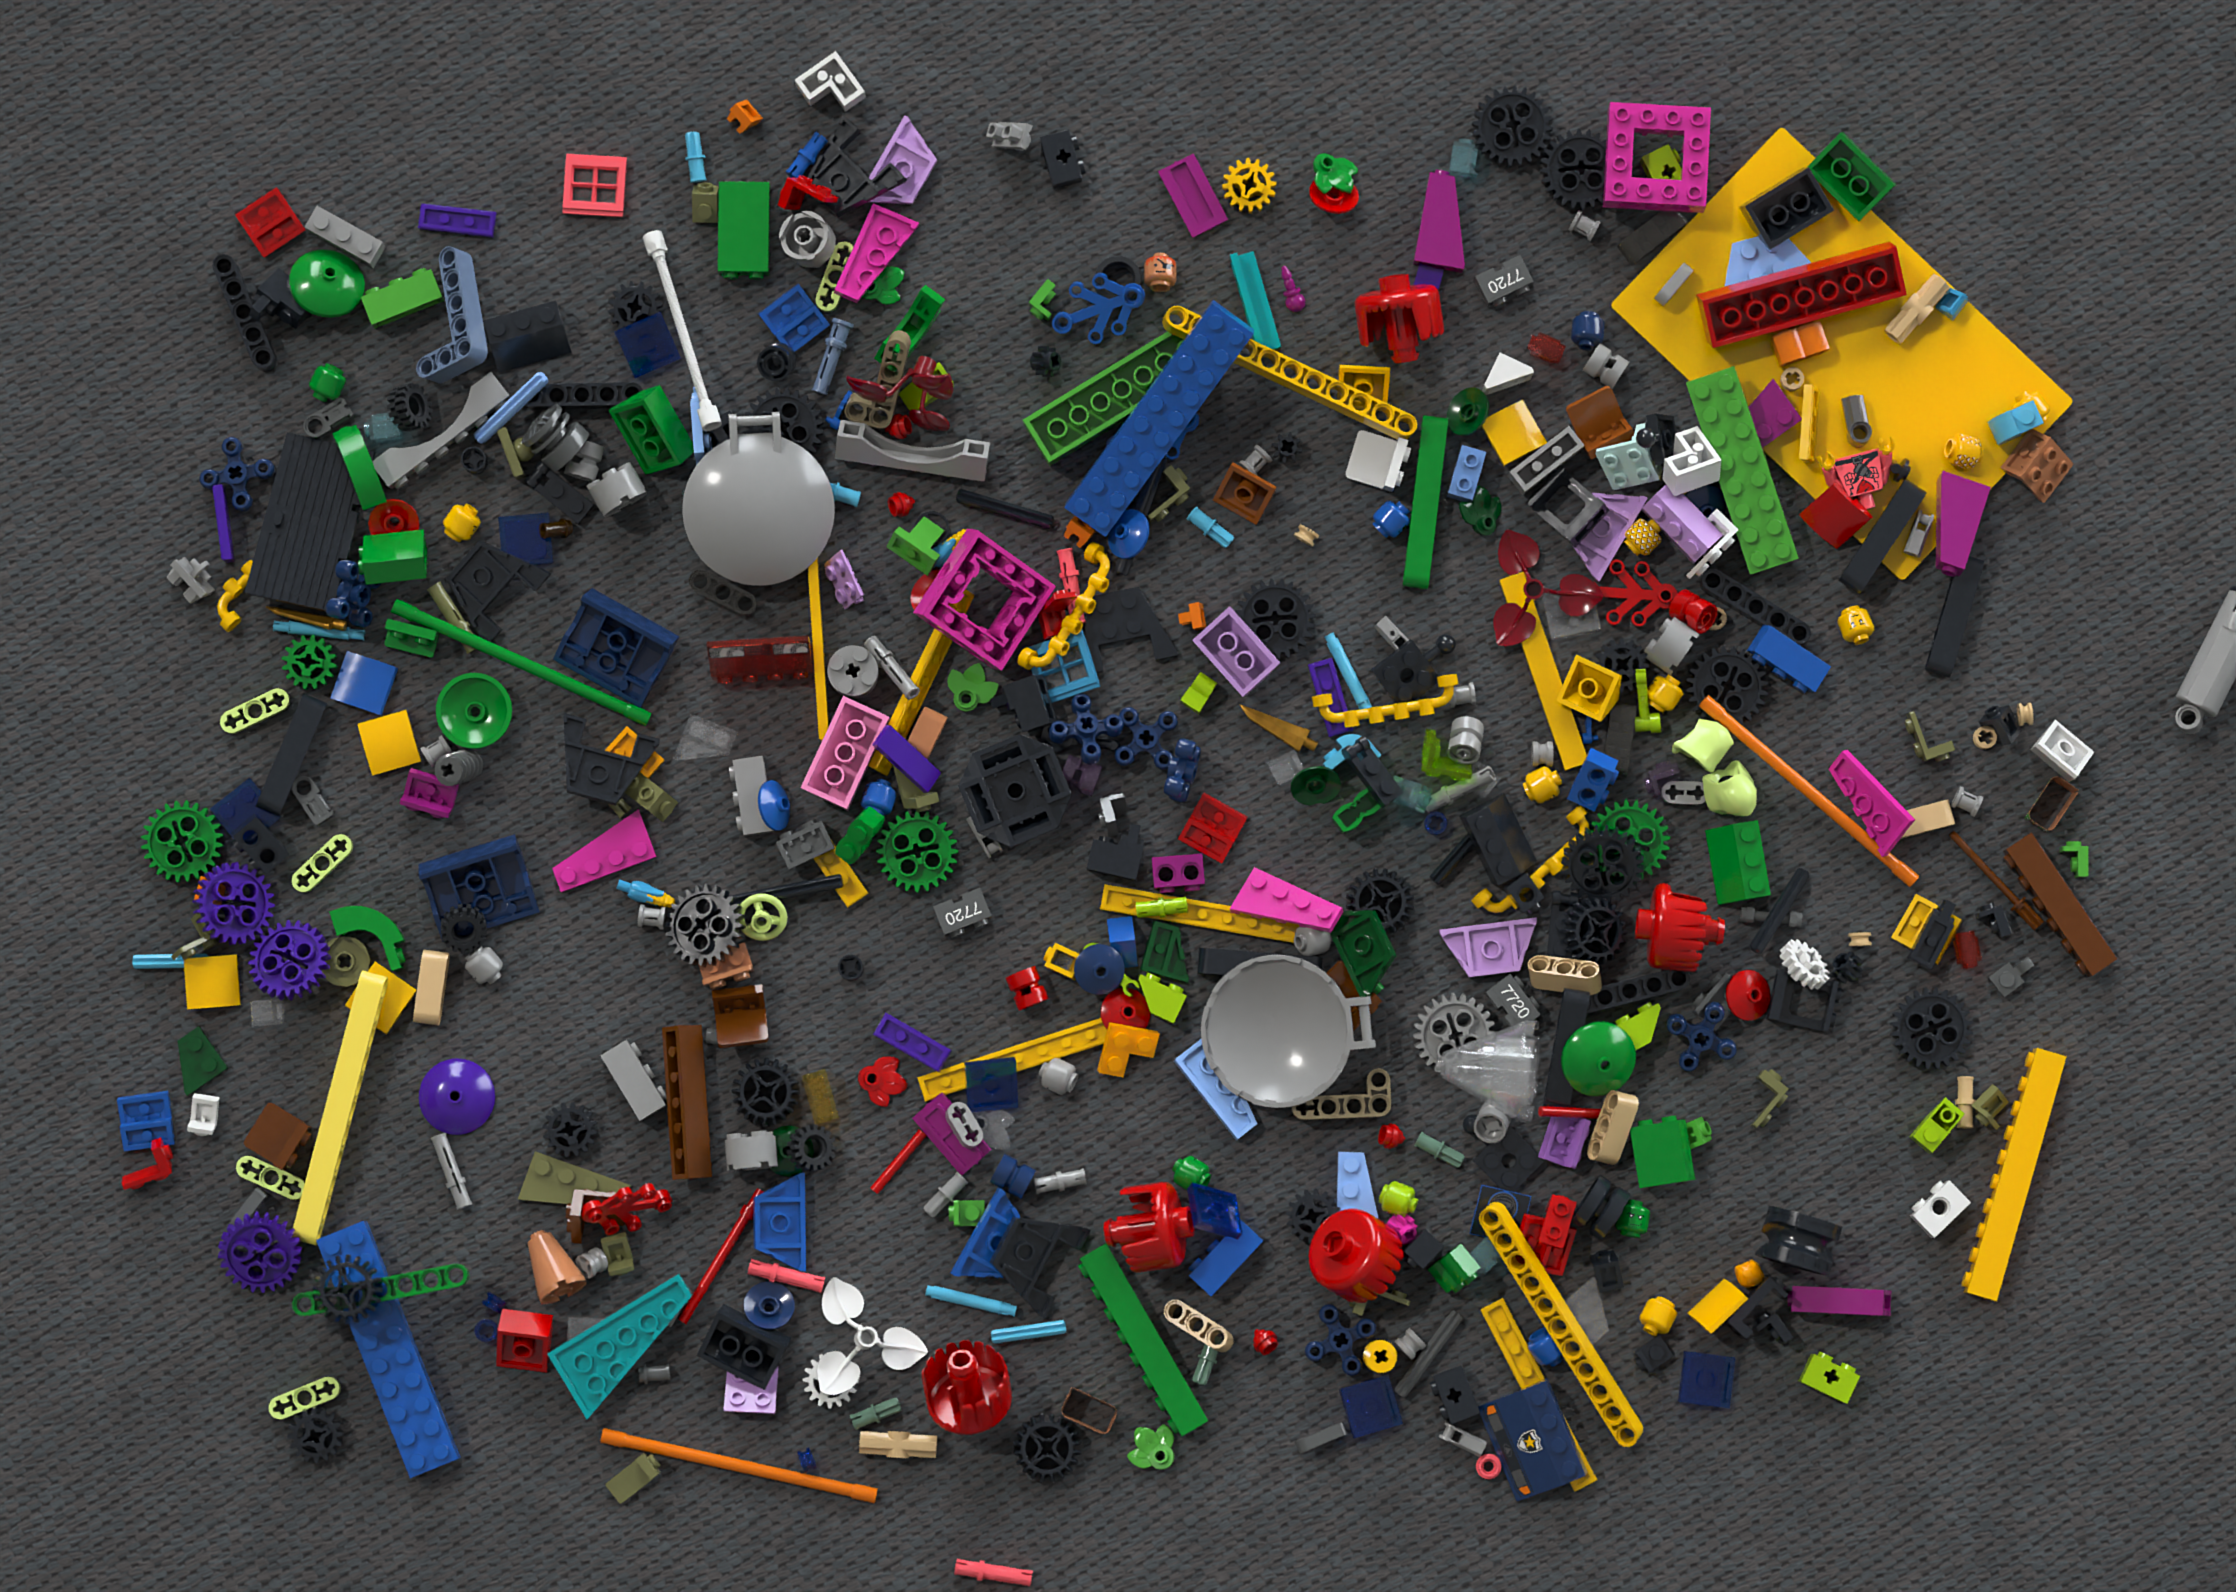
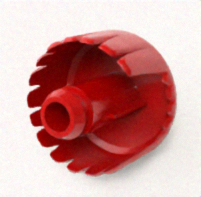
M1409 274L1379 278L1380 290L1359 295L1355 300L1360 343L1362 346H1369V343L1374 341L1373 330L1376 340L1379 341L1385 323L1389 350H1393L1394 356H1391L1393 362L1404 363L1418 360L1419 352H1416L1415 348L1419 346L1417 329L1422 341L1429 339L1431 332L1434 338L1439 333L1440 335L1444 333L1439 291L1436 286L1431 284L1410 285Z
M1660 883L1654 888L1650 910L1638 909L1635 939L1647 940V962L1652 968L1695 972L1699 966L1695 962L1702 959V954L1696 953V951L1703 950V946H1708L1709 942H1714L1715 946L1723 943L1725 920L1720 917L1714 920L1711 919V915L1700 914V912L1707 911V905L1705 902H1702L1701 898L1674 893L1668 884Z
M1167 1182L1123 1188L1120 1191V1195H1132L1129 1197L1130 1202L1140 1203L1133 1205L1132 1208L1144 1211L1145 1213L1118 1216L1116 1221H1113L1112 1218L1105 1221L1104 1237L1107 1245L1116 1247L1120 1243L1123 1255L1133 1257L1126 1259V1263L1132 1266L1130 1269L1136 1273L1175 1268L1181 1265L1186 1254V1238L1193 1237L1195 1233L1191 1208L1189 1206H1181L1175 1188Z
M1354 1208L1344 1209L1328 1217L1315 1232L1309 1248L1310 1270L1320 1285L1349 1302L1366 1303L1367 1299L1374 1300L1378 1297L1375 1293L1383 1294L1387 1291L1388 1286L1384 1282L1394 1283L1396 1276L1391 1270L1398 1272L1401 1268L1398 1260H1402L1404 1255L1403 1251L1399 1248H1402V1242L1393 1228L1370 1213Z
M961 1340L958 1349L954 1342L948 1343L946 1345V1354L942 1348L935 1351V1358L930 1357L926 1362V1367L922 1370V1382L928 1412L934 1422L946 1431L961 1435L978 1434L997 1425L1009 1411L1012 1401V1389L1007 1365L1002 1355L996 1352L990 1345H986L985 1349L982 1342L975 1341L973 1347L969 1340Z

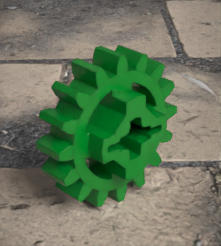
M302 635L300 643L293 639L294 647L285 648L289 655L282 656V660L287 662V665H284L282 670L290 672L286 676L288 680L295 678L293 685L296 687L303 683V689L308 690L309 684H312L313 688L317 690L319 682L326 686L327 681L325 678L327 676L330 678L334 677L330 670L337 669V665L332 663V660H335L337 655L329 653L333 649L331 645L324 647L325 639L321 638L316 642L315 635H311L310 640H307ZM306 647L303 653L296 655L300 649ZM317 647L323 651L326 660L318 657ZM311 656L319 664H312L308 669L301 661L309 660ZM293 665L299 666L301 668L302 677L297 675ZM324 670L318 677L313 678L317 671Z

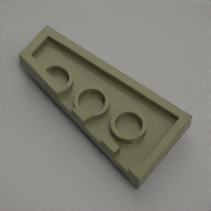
M535 1151L518 1200L572 1204L574 1189L617 1192L623 1187L631 1188V1185Z

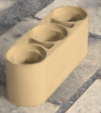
M1949 800L1906 810L1915 821L1901 839L1954 825L1955 821Z
M423 950L413 1022L440 1025L450 953Z
M1543 955L1534 956L1528 962L1530 982L1534 988L1563 992L1564 988L1587 991L1590 992V995L1597 994L1602 989L1600 968L1595 962Z
M1614 1090L1607 1094L1587 1148V1155L1590 1160L1615 1165L1619 1161L1638 1110L1639 1102L1636 1096Z
M1171 1300L1165 1305V1318L1218 1352H1226L1232 1347L1233 1337L1229 1331L1179 1300ZM1178 1307H1182V1315L1179 1318L1174 1319V1310ZM1199 1320H1203V1328L1195 1332L1194 1324ZM1223 1333L1224 1341L1219 1345H1215V1337Z

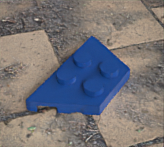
M799 1173L753 1197L754 1249L799 1271H806L805 1173Z
M997 1188L950 1272L952 1275L1004 1278L991 1265L990 1260L1013 1217L1020 1218V1214L1001 1188Z

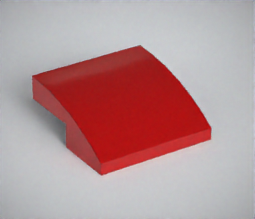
M277 187L235 214L263 257H266L305 231V228Z
M1837 482L1831 485L1799 514L1820 537L1836 549L1873 518L1857 498L1852 500Z
M1203 793L1178 840L1223 863L1248 816Z
M1524 1214L1519 1229L1548 1274L1563 1276L1577 1229L1572 1226L1569 1227L1564 1247L1560 1250L1538 1241L1545 1218ZM1516 1255L1517 1261L1525 1264V1259L1520 1255Z

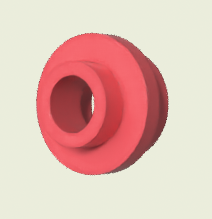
M1484 1454L1476 1462V1471L1484 1479H1493L1501 1471V1462L1493 1454ZM1485 1462H1492L1493 1469L1491 1471H1485Z

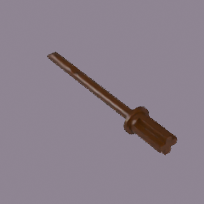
M1955 831L1949 834L1951 839L2013 903L2014 906L2010 911L2014 910L2033 930H2036L2044 921L2025 901L2026 897L2024 896L2019 900Z

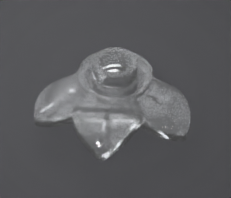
M995 1109L989 1113L981 1110L972 1113L976 1120L981 1118L985 1121V1125L981 1129L983 1140L988 1146L998 1150L1010 1148V1139L1005 1128L1015 1121L1011 1114L1000 1109Z

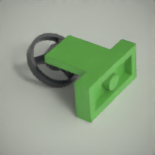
M925 512L917 518L914 529L910 533L899 526L886 547L928 576L940 557V554L932 550L931 547L938 546L947 539L949 523L938 512ZM935 514L940 516L945 521L947 528L939 527L937 522L930 521L928 515ZM944 532H946L945 537L941 541L935 543L941 537V535Z

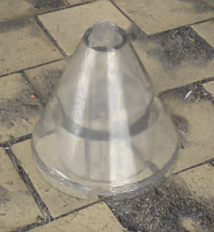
M1526 1020L1445 1051L1442 1057L1437 1058L1436 1071L1441 1072V1078L1515 1120L1531 1123L1535 1107L1528 1105H1532L1534 1096L1537 1094L1540 1036L1533 1035L1534 1030L1539 1029V1022Z

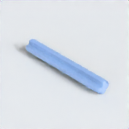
M542 372L536 373L474 433V438L480 444L486 443L548 383V378Z

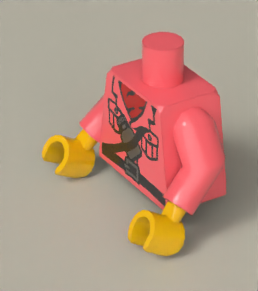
M1882 437L1878 439L1880 452L1879 448L1835 459L1827 451L1828 459L1823 462L1820 455L1817 456V461L1822 466L1827 486L1830 487L1837 482L1851 499L1858 498L1866 510L1875 508L1872 494L1883 489V486L1888 482L1891 472L1892 451L1895 448L1892 437H1890V443L1886 446L1883 445Z

